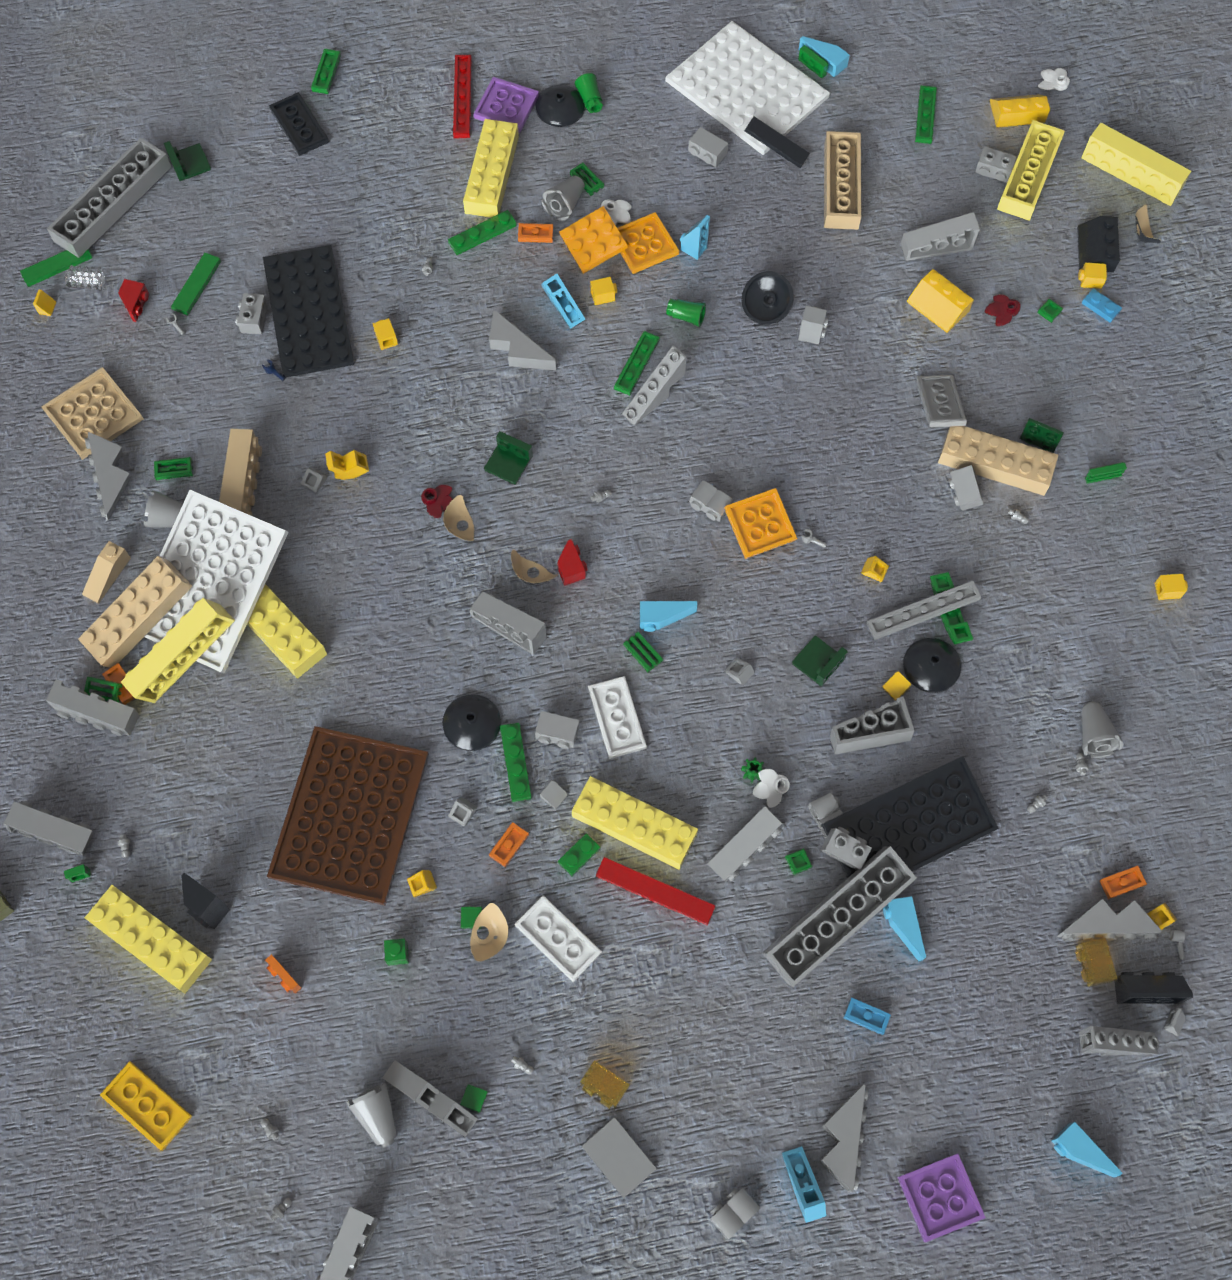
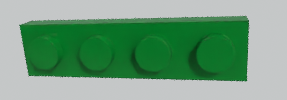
M506 210L449 238L448 243L455 254L459 255L516 227V221L510 212Z
M520 724L501 725L500 729L512 802L532 799Z

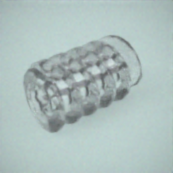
M70 265L69 270L65 272L64 281L69 288L105 289L106 279L101 267H98L96 272L94 266L90 268V271L87 266H84L82 271L81 266L78 265L75 270L74 265Z

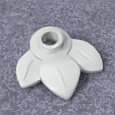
M1057 68L1055 71L1052 69L1041 71L1044 81L1038 85V88L1044 90L1056 89L1058 91L1067 89L1070 79L1067 77L1066 70Z
M610 199L602 202L601 207H605L615 225L617 222L622 224L631 222L628 211L632 206L628 202Z
M763 769L758 772L761 781L754 787L753 795L760 799H767L768 808H772L781 802L782 794L789 790L790 783L784 775H778L772 769Z

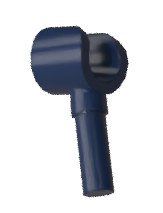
M267 360L270 366L265 367L262 365L267 374H274L282 381L285 380V377L275 369L271 360Z

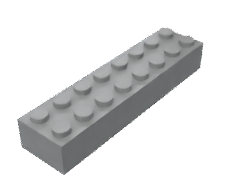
M140 138L47 228L52 240L80 258L171 168L167 154Z
M884 846L864 863L861 870H856L764 950L762 954L785 982L794 987L917 878L891 846Z

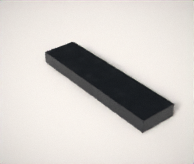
M753 116L744 132L799 168L802 167L810 154L755 116Z

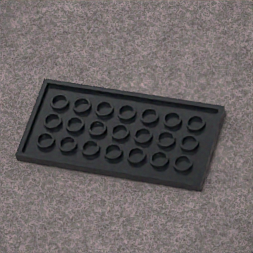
M332 245L263 257L283 376L287 378L354 365Z
M964 756L952 760L821 824L827 836L831 829L842 827L850 832L849 836L855 839L860 837L866 840V845L872 849L865 863L884 846H891L911 871L917 870L999 829ZM840 862L847 878L856 871Z

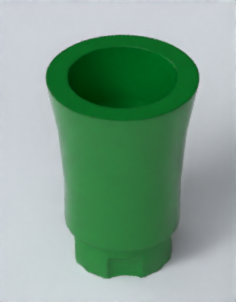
M593 73L581 75L576 79L575 87L579 91L588 112L597 113L602 110L603 106L597 77Z
M670 299L666 314L675 319L701 327L705 317L706 303Z

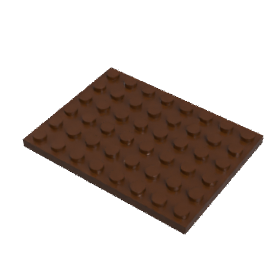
M314 726L267 878L385 906L429 753L423 750Z

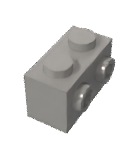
M700 127L690 138L688 151L692 155L704 160L707 164L717 167L727 155L728 142Z
M984 146L975 173L1008 182L1017 156Z
M243 293L242 300L239 301L240 312L236 316V325L239 326L241 333L262 334L268 306L263 294Z
M805 307L798 340L819 345L820 338L825 336L829 319L826 318L827 310L819 307Z
M972 465L950 472L952 478L949 479L951 489H955L956 495L953 496L956 506H960L962 511L984 505Z
M541 711L535 737L544 744L551 742L561 748H574L580 727L579 720Z
M842 827L831 829L820 851L855 870H861L872 849L866 845L867 841L860 837L855 839L849 836L850 832Z

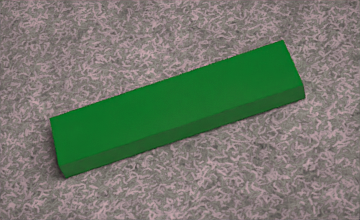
M920 85L915 142L932 143L937 87Z
M66 250L20 270V273L27 286L30 287L92 259L89 250L80 258Z
M204 252L171 305L172 310L187 316L189 315L221 263L219 257Z
M643 331L614 385V390L629 396L631 395L659 343L660 337Z

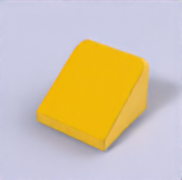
M39 289L33 305L39 314L51 316L56 301Z
M877 556L869 557L861 573L882 582L889 565Z
M897 671L882 688L896 701L897 698H900L909 690L911 683Z
M421 870L407 878L413 897L423 895L437 888L430 870Z
M1166 903L1147 913L1161 930L1177 921Z

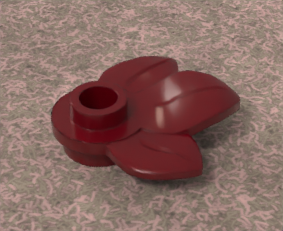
M1000 294L993 296L994 302L986 307L985 313L996 316V326H1003L1011 322L1012 317L1019 313L1021 306L1019 301L1009 299L1006 295Z
M439 485L435 489L427 488L422 492L421 500L427 505L426 508L429 515L434 518H441L442 512H445L447 506L453 500L449 496L452 492V487Z

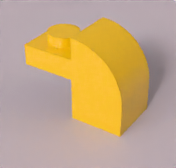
M356 450L344 456L333 451L325 454L328 470L334 472L336 479L357 478L369 471L367 456Z

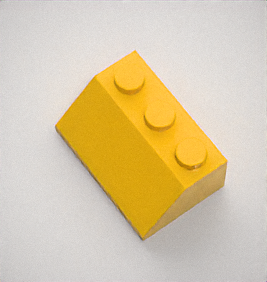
M1040 94L990 99L996 128L1029 125L1033 120L1045 123L1050 111L1047 96Z
M934 269L920 281L907 300L911 306L946 333L970 312L974 299Z

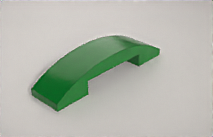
M949 572L930 576L934 595L954 588ZM960 608L940 615L944 627L954 644L973 640L967 622H964Z

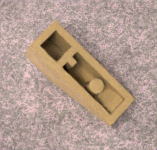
M108 541L97 557L83 590V596L98 604L131 559L124 548Z

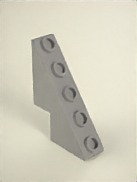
M493 311L489 337L490 349L509 351V366L556 371L558 360L554 355H549L540 344L533 342L528 334L522 333L518 326L514 323L511 324L502 313Z
M674 345L671 347L622 413L634 426L669 398L670 387L685 375L687 357Z
M88 432V438L84 439L86 448L91 449L92 455H88L90 466L95 467V472H92L94 483L99 485V489H96L97 498L102 500L103 506H99L101 516L106 517L108 521L130 481V473L116 467L123 454L122 446Z
M1102 899L1061 932L1058 938H1062L1063 941L1075 940V937H1082L1085 941L1095 940V937H1103V940H1115L1116 937H1123L1124 940L1137 939L1136 937H1144V940L1157 939V934L1162 932V930L1135 900L1116 914Z
M1089 1026L1079 1032L1082 1054L1101 1053V1056L1157 1054L1159 1041L1153 1032Z
M394 1060L382 1077L464 1137L467 1136L478 1120L458 1103L396 1060Z
M864 1084L822 1126L837 1144L819 1162L848 1193L857 1190L859 1177L856 1176V1167L859 1168L861 1164V1154H858L859 1145L863 1144L864 1132H860L861 1123H865L866 1110H863L864 1101H867L869 1089L865 1088Z

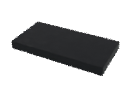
M299 92L269 105L272 114L299 156L329 143L328 137Z

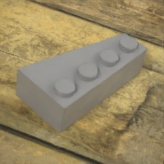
M972 212L903 233L901 247L905 260L972 250L980 230L975 213Z
M482 592L470 608L471 617L533 655L546 639L544 622L497 599L490 593Z
M57 679L46 699L58 712V716L65 719L69 717L75 718V721L84 725L88 722L100 730L110 729L112 733L119 736L123 734L130 736L139 717L138 712L132 707L110 699L108 702H105L103 697L95 693H91L89 696L86 692L80 690L79 687L73 685L70 689L65 687L63 681Z
M904 696L897 698L892 703L888 702L876 710L867 711L860 717H854L833 726L830 740L834 753L841 754L911 741L914 728Z
M24 801L13 803L4 821V826L8 832L15 833L18 830V833L24 837L31 839L36 836L38 837L37 840L48 845L55 843L60 849L84 856L94 834L90 830L91 826L81 822L78 825L71 823L70 818L62 815L59 818L52 816L51 811L40 808V810L33 809V805Z
M764 806L707 864L725 882L729 880L732 882L740 874L738 871L743 866L747 867L754 860L753 857L758 852L764 851L769 845L768 843L773 838L778 837L785 826Z
M350 1207L343 1220L340 1232H338L334 1239L332 1251L324 1261L322 1275H319L316 1280H353L380 1219L362 1210Z

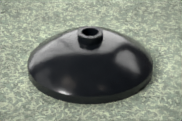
M554 85L544 89L539 94L535 103L538 117L546 124L555 127H565L576 123L585 111V105L579 91L567 85Z
M765 271L753 276L747 282L742 292V307L745 314L752 321L762 325L775 324L784 319L790 312L794 301V292L790 282L783 275L773 271ZM769 298H773L772 303H768Z
M924 638L914 642L908 648L903 659V669L907 679L916 688L925 692L938 693L951 688L956 683L961 673V660L956 650L949 643L937 638ZM932 658L937 659L938 662H933Z
M471 694L457 698L447 707L443 716L442 726L446 738L452 745L466 751H477L489 746L497 738L500 732L501 717L498 708L491 700L481 695ZM469 716H474V719L471 721H469L467 718Z

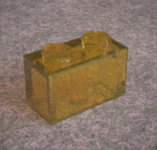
M1106 938L1082 942L1076 946V958L1081 962L1083 969L1081 975L1088 987L1112 983L1118 979Z
M595 1060L580 1081V1085L583 1086L581 1090L591 1097L593 1094L600 1098L599 1102L608 1109L611 1106L616 1109L630 1087V1084Z

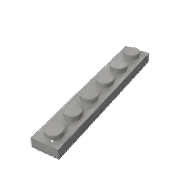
M971 581L867 621V626L874 640L976 602L981 599V595L974 582Z

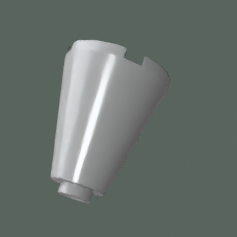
M572 176L547 189L543 193V199L541 200L545 211L550 216H556L557 220L569 218L584 190L583 180L578 176Z
M152 490L153 496L148 498L144 515L148 517V522L144 521V526L172 528L183 503Z
M1094 701L1086 703L1082 708V748L1084 755L1090 754L1091 758H1103L1114 754L1113 750L1117 748L1121 750L1123 740L1102 705Z
M383 1083L381 1086L377 1085L357 1095L358 1098L354 1100L351 1098L347 1101L349 1109L377 1146L382 1145L384 1148L395 1142L393 1138L397 1134L386 1083Z

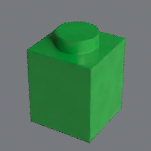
M405 938L384 940L385 962L388 966L409 964L408 943Z

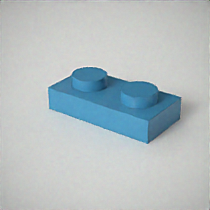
M1094 288L1082 301L1083 305L1110 323L1122 310V307Z
M851 998L843 1018L883 1035L891 1014Z

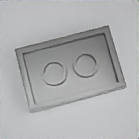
M615 1117L582 1145V1148L623 1199L656 1170V1167Z

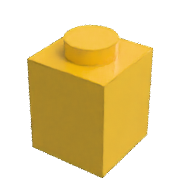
M1085 263L1078 273V280H1081V287L1102 289L1107 279L1106 264Z
M611 277L590 281V292L594 305L615 301L617 286L616 283H612Z
M389 318L372 323L381 350L398 345Z
M1183 574L1160 575L1155 582L1158 600L1179 599L1186 593L1188 584L1184 580Z

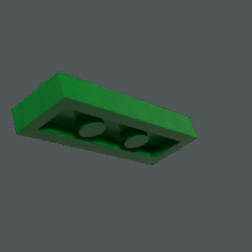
M323 50L311 86L312 92L329 93L341 57L340 51Z

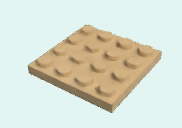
M103 367L41 406L82 460L91 455V449L86 448L84 439L88 438V432L112 441L144 420L139 411Z

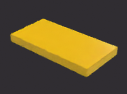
M131 1061L126 1064L100 1094L106 1102L161 1151L168 1146L193 1117Z

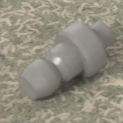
M427 258L426 263L422 267V271L426 276L433 271L432 258Z
M605 490L604 492L597 491L594 492V496H591L592 502L596 501L599 503L603 499L610 497L612 493L610 490Z
M1010 509L1008 512L1011 515V519L1027 524L1029 519L1023 516L1020 510Z
M1078 753L1076 756V771L1080 772V775H1086L1088 765L1085 763L1083 753Z
M1045 795L1035 797V801L1027 808L1028 812L1033 813L1039 807H1044L1046 805L1045 801L1048 798Z
M126 834L120 835V840L117 842L118 846L121 847L122 857L127 858L130 856V851L128 850L130 839H127Z
M514 1056L511 1060L515 1064V1069H521L530 1075L534 1070L521 1056L519 1058Z
M264 1118L261 1120L260 1123L265 1128L267 1138L274 1141L278 1140L280 1137L278 1135L279 1129L276 1126L273 1127L268 1119Z
M289 1198L284 1199L282 1204L272 1209L273 1214L270 1218L273 1221H276L277 1218L282 1219L285 1215L284 1212L291 1206L292 1201Z

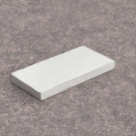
M625 676L589 685V694L609 759L647 749Z
M544 895L514 924L572 982L602 953Z

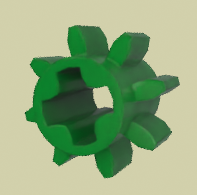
M756 757L752 761L746 759L745 763L747 766L741 767V771L745 772L743 779L748 778L751 783L756 779L761 781L758 772L763 770L764 762L757 761ZM750 768H752L753 770L757 769V773L755 771L751 772Z

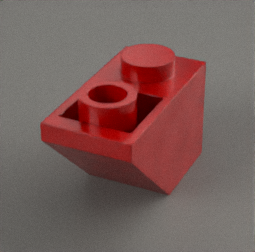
M124 279L118 294L132 320L137 322L138 317L142 315L145 301L149 298V292L144 283Z
M572 539L567 541L557 562L558 572L564 586L585 579V571H587L585 561L580 560L579 555L581 553L577 544L574 545Z

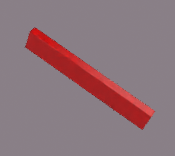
M455 55L453 138H470L471 55Z
M605 857L596 873V877L707 926L716 906Z

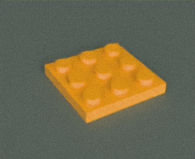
M604 206L559 231L583 274L628 248Z
M656 212L617 228L628 246L620 254L632 274L679 255V249Z
M776 488L724 507L745 559L797 540Z

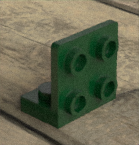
M170 141L164 143L179 181L211 170L200 143L181 150L172 147Z
M1029 418L1019 439L1054 453L1064 432Z
M499 431L496 436L497 447L486 463L484 471L516 485L533 457L532 445Z
M814 636L795 657L792 665L822 687L843 663L848 651L841 647L837 652L820 638Z

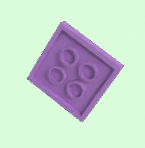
M493 77L474 112V118L481 121L491 119L517 123L518 133H520L536 103L539 91Z
M959 1154L897 1177L924 1243L986 1218Z

